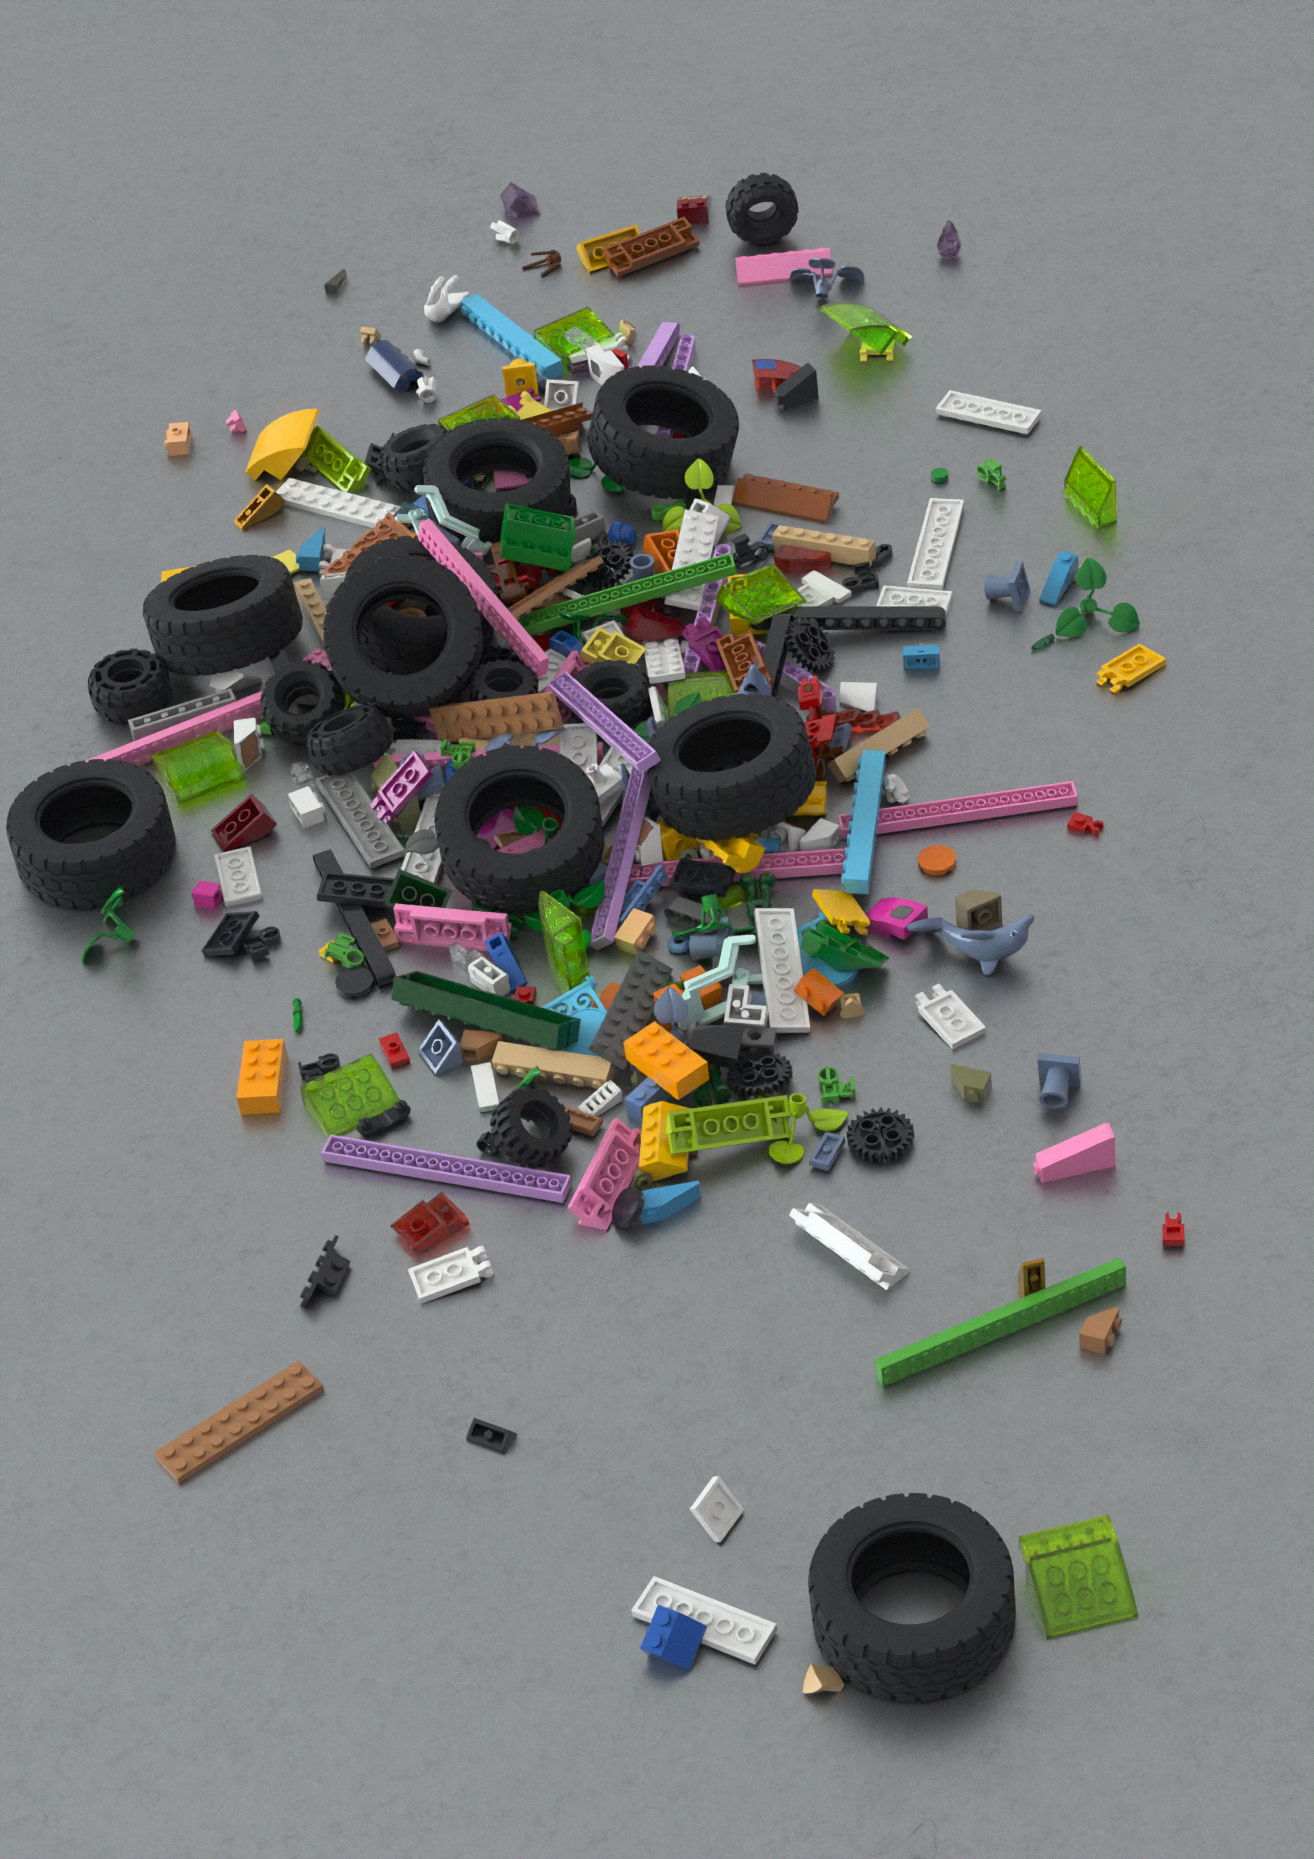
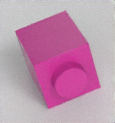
M201 880L193 888L191 894L195 907L216 910L223 899L220 884Z

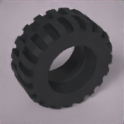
M496 660L495 662H486L485 665L479 666L470 677L469 702L538 694V678L525 664L521 665L517 661Z
M524 1086L520 1089H515L497 1105L490 1119L491 1135L495 1138L494 1143L496 1147L499 1146L501 1149L500 1153L503 1156L506 1155L510 1162H516L518 1166L524 1168L527 1166V1168L531 1169L542 1168L550 1164L566 1150L572 1137V1124L569 1123L570 1116L569 1113L566 1114L565 1106L558 1102V1098L555 1095L551 1096L550 1092L544 1089L541 1091L538 1087L532 1086L530 1088L529 1086ZM521 1116L530 1119L536 1124L542 1139L532 1136L525 1129Z

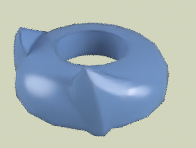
M672 936L668 941L669 951L672 953H683L689 950L690 936ZM678 940H684L680 944L675 943Z

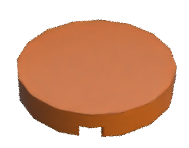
M932 845L923 849L918 855V867L923 869V872L928 875H944L946 871H952L956 866V854L947 846Z

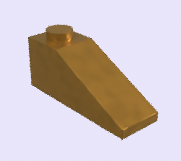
M266 484L233 522L242 530H245L274 515L286 501Z
M1043 1258L1021 1264L1017 1276L1018 1291L1021 1298L1046 1288L1045 1262Z

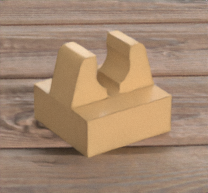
M361 327V341L364 345H366L367 340H370L369 343L371 345L380 341L381 334L376 328Z

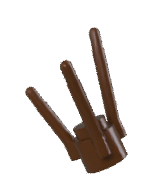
M554 249L551 251L532 252L531 256H547L543 260L523 266L522 269L546 262L552 266L540 274V276H544L555 267L560 266L561 255Z

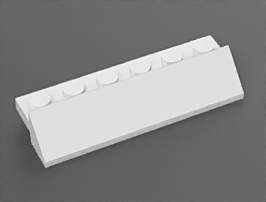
M809 1203L805 1210L793 1208L789 1215L796 1220L795 1223L886 1290L910 1271L905 1265L820 1204Z

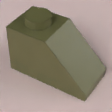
M951 1065V1081L964 1100L984 1104L992 1088L991 1072Z

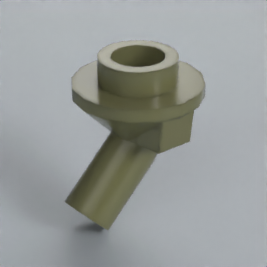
M300 457L295 464L297 466L296 470L301 473L304 470L316 473L317 467L309 465L310 460L307 457Z
M699 848L684 849L680 853L679 860L681 858L698 859L700 854Z
M635 1070L634 1075H631L632 1086H639L648 1076L644 1075L640 1070Z
M638 1166L632 1183L633 1187L642 1191L651 1185L652 1177L649 1173L642 1172Z

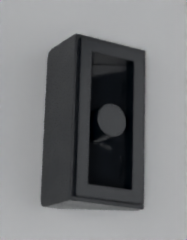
M473 1417L466 1439L505 1453L517 1433Z

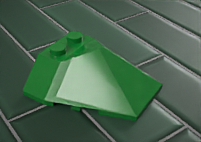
M826 920L820 921L816 930L812 928L807 929L803 936L801 949L805 951V954L812 958L818 957L836 971L880 967L889 960L888 956L875 948L859 943L860 939L857 937L853 939L845 935V933H841L836 925Z

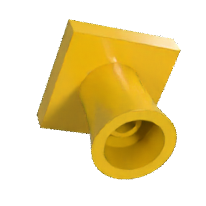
M515 359L509 366L502 367L506 397L520 392L523 393L528 388L535 390V393L531 394V396L539 395L534 363H528L524 359Z
M664 821L655 822L660 825L663 861L679 860L680 853L684 849L698 848L696 838L684 836L683 833H678Z

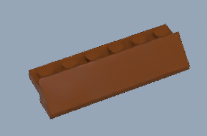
M685 217L607 246L603 248V253L610 272L613 271L617 277H620L699 246L700 241L692 232L691 224Z
M583 402L522 420L523 422L534 423V425L537 424L550 431L553 435L558 436L581 429V423L591 420L593 412L583 408Z
M745 474L743 478L737 479L732 504L827 523L833 514V506L839 499V492Z
M751 630L735 638L731 632L716 640L736 693L739 691L744 678L748 675L752 664L757 665L759 671L769 679L771 687L774 686Z

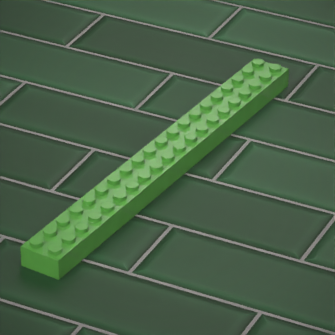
M728 553L531 611L524 616L520 615L519 623L529 635L576 622L575 620L561 618L560 613L578 612L594 617L737 574L732 555Z
M1120 1258L1114 1259L875 1359L877 1379L882 1386L889 1385L1107 1292L1126 1285V1266Z

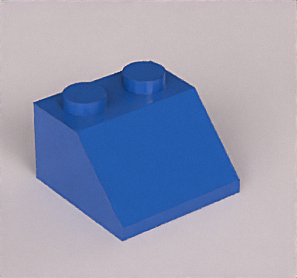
M657 1605L640 1649L648 1656L690 1671L707 1626L678 1611Z

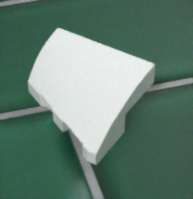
M841 682L840 705L853 708V710L858 712L862 709L869 712V716H874L878 690L877 683Z

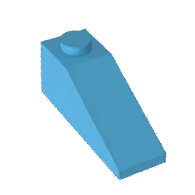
M325 528L319 529L300 547V552L296 554V564H299V571H320L319 562L322 561L324 552Z
M1066 551L1060 552L1053 563L1039 602L1052 606L1057 605L1079 570L1078 555Z
M699 1181L642 1190L643 1195L641 1196L644 1199V1206L640 1215L642 1224L662 1221L700 1199Z

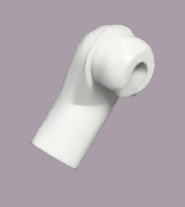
M414 350L413 358L415 363L425 366L431 364L430 358L423 357L424 352L422 350Z
M699 843L698 847L702 858H716L713 853H709V850L704 847L705 844Z

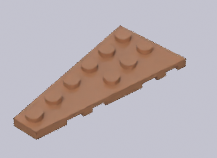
M388 512L382 521L379 520L376 523V527L362 535L350 550L343 552V556L333 561L323 570V573L328 575L347 572L356 556L375 543L380 544L381 541L394 538L396 540L397 537L408 536L413 533L402 523L397 522L395 517Z

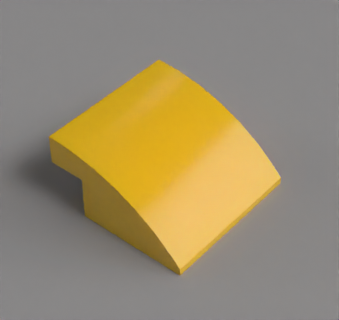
M306 409L292 412L269 424L259 434L245 474L257 480L265 470L282 480L306 449L320 410Z

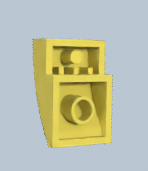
M598 627L582 648L580 656L588 664L604 662L605 660H623L629 664H636L646 651V648L616 631L611 634Z

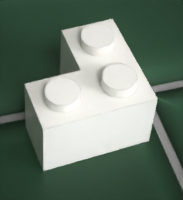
M729 984L724 1018L725 1026L768 1027L767 1006L750 1005L752 993L749 986Z

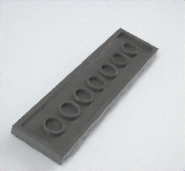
M639 950L588 1050L624 1070L628 1061L625 1057L623 1042L645 1028L655 1006L653 992L665 987L673 969Z

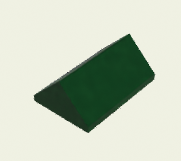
M399 869L385 905L394 908L395 904L446 908L452 890Z

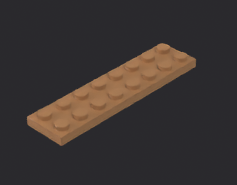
M601 556L570 568L569 572H564L507 609L516 620H519V616L530 613L532 607L534 609L541 606L543 600L548 601L552 599L554 593L559 594L563 592L565 586H572L577 583L576 579L580 580L588 576L587 572L591 573L599 569L598 565L603 563Z
M554 692L439 705L429 709L438 740L444 741V739H447V742L459 741L460 737L478 739L495 737L505 733L513 735L556 730L564 727Z
M298 1360L154 1452L155 1459L180 1484L324 1391L323 1384Z

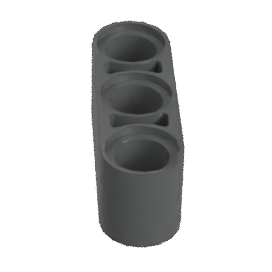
M675 897L664 910V915L674 923L693 929L701 924L703 904L682 897ZM718 911L719 914L715 916L716 920L720 921L722 916ZM707 913L705 915L704 927L712 921V916H707Z

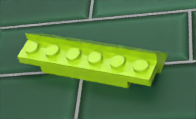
M316 424L306 449L301 455L307 457L313 466H316L321 473L344 492L353 493L368 486L365 480L372 468L322 426Z
M787 1095L668 1112L665 1135H668L671 1155L789 1138L788 1116H790Z

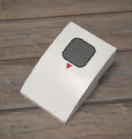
M599 345L586 348L590 376L600 385H603L615 373L624 370V365L611 350L604 352Z

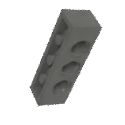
M697 1025L696 1030H704L727 1026ZM745 1027L737 1058H746L747 1054L752 1057L754 1052L761 1055L763 1051L765 1055H768L770 1052H773V1056L776 1055L778 1045L777 1028Z

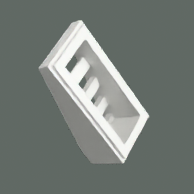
M609 1080L578 1107V1110L599 1116L623 1101L622 1091Z

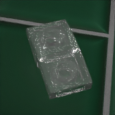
M575 326L563 334L573 346L578 344L586 354V348L600 345L588 333Z
M296 762L292 764V768H289L297 785L315 779L313 772L310 771L306 762Z
M456 942L449 945L451 959L468 969L469 964L478 958L484 957L486 959L483 953H479L474 948L467 951L465 947H461Z

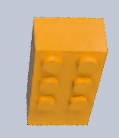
M655 1021L623 1042L626 1060L677 1100L709 1080L707 1061Z
M284 1039L244 1041L237 1091V1102L241 1115L281 1113L288 1058Z

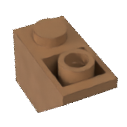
M464 1030L460 1041L463 1061L482 1062L492 1057L498 1041L505 1042L504 1036L498 1035L497 1032Z
M1114 1307L1086 1318L1079 1332L1080 1348L1105 1354L1108 1347H1112L1116 1330L1119 1331L1122 1325L1119 1308Z

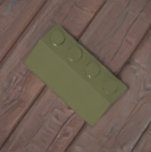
M389 754L383 756L371 774L372 783H370V787L373 793H377V796L380 795L378 793L379 789L398 769ZM417 794L398 815H395L393 823L395 825L398 824L401 830L418 823L421 814Z

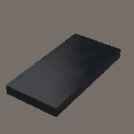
M324 872L317 893V901L392 908L385 905V901L395 878Z

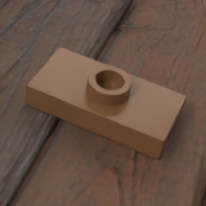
M516 829L497 833L494 836V840L502 848L527 836L519 833Z
M387 919L371 923L384 951L400 946Z
M570 1107L565 1109L566 1114L569 1113V1123L572 1124V1130L594 1136L603 1124L601 1117Z

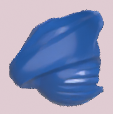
M622 521L613 522L608 532V541L612 544L616 540L618 543L622 541L628 546L634 545L637 537L634 527Z

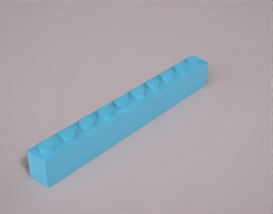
M477 293L460 300V310L464 316L502 344L514 356L524 359L528 363H534L535 371L546 380H551L564 373L562 359Z
M863 750L862 757H858V769L860 770H856V781L858 783L855 782L854 794L856 795H853L852 806L855 808H851V819L853 821H849V832L851 834H847V845L849 847L845 848V858L847 860L843 862V872L845 873H842L841 885H845V893H869L886 765L885 751Z

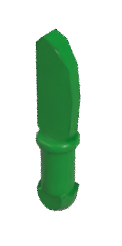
M295 998L292 1003L294 1031L299 1033L302 1026V1001L299 998Z

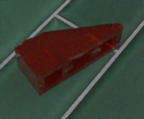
M781 545L774 556L775 571L800 573L831 569L832 567L831 553Z

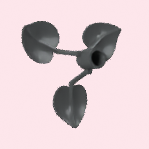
M419 830L412 834L406 843L405 851L418 854H429L436 851L439 846L434 831ZM477 837L481 843L491 848L488 840Z

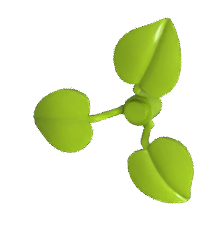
M697 459L687 469L685 482L691 489L699 488L701 500L711 504L708 499H705L702 488L709 489L714 481L713 473L707 463ZM725 503L717 507L731 517L724 532L735 531L742 527L738 512L732 505ZM676 506L667 512L663 520L664 532L678 530L680 533L685 512L683 507Z
M800 1093L792 1094L788 1102L789 1111L792 1116L789 1143L786 1141L772 1143L769 1147L770 1157L783 1164H793L802 1159L804 1155L803 1146L792 1143L796 1119L801 1118L805 1112L809 1121L814 1122L815 1128L822 1131H835L839 1129L847 1119L849 1112L834 1109H815L810 1113L809 1105H806V1097Z

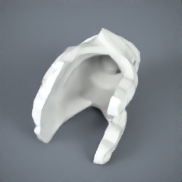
M453 275L446 282L441 290L440 300L436 304H433L434 294L445 278L440 276L431 287L428 302L424 305V314L430 321L437 323L444 321L461 306L460 300L469 296L467 291L448 294L449 289L460 278L458 275Z

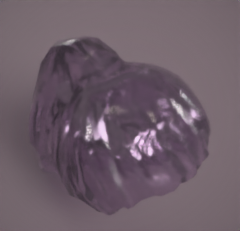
M950 220L946 222L945 227L942 229V234L937 243L938 253L944 259L956 257L962 245L958 231Z

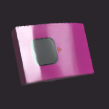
M883 898L865 914L870 921V926L865 927L889 939L894 935L906 940L914 932L909 931L906 925L927 919L928 908L921 903L908 899Z

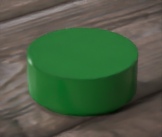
M945 468L932 470L931 479L936 483L947 481L948 470Z

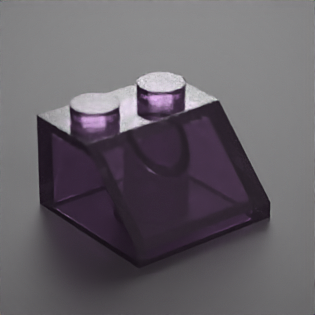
M512 182L509 183L500 195L505 212L509 216L513 215L516 218L539 214L540 212L535 196Z

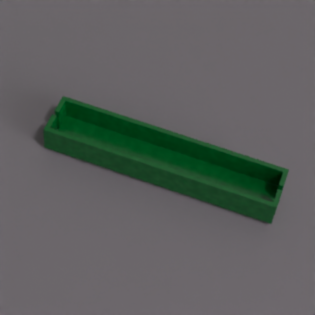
M420 971L406 973V975L394 977L391 1000L399 1002V1005L414 1006L416 1010H427L436 1016L444 1015L452 1021H464L465 1025H477L482 1030L497 1031L498 1035L513 1036V1039L519 1041L527 1040L532 1045L547 1046V1049L557 1051L562 1047H569L571 1044L578 1042L581 1021L579 1018Z

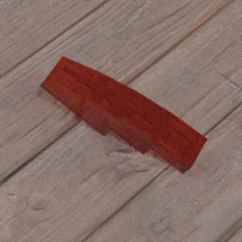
M859 708L836 712V727L849 722L853 727L851 732H879L899 720L900 714L896 711L881 715L878 709L861 713Z

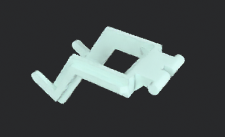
M417 485L415 492L426 494L439 524L467 536L461 544L462 549L466 548L473 553H482L483 560L491 549L492 543L481 542L479 539L480 529L450 516L436 486ZM420 509L410 510L408 514H397L395 520L399 523H412L418 536L420 522L424 521L423 512Z
M754 935L731 936L724 939L719 967L683 983L685 991L682 997L687 1004L688 1015L684 1022L678 1023L679 1029L685 1031L687 1026L694 1022H697L698 1025H706L725 1016L727 1001L704 1011L699 990L732 975V984L748 986V984L763 983L762 974L750 975V972L743 968L735 970L739 946L755 943L756 938Z

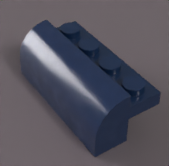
M388 340L376 342L369 349L365 360L395 389L407 392L412 381L417 382L418 379L424 377L423 371L416 368V365L409 361L408 357L402 354L401 350L393 346Z

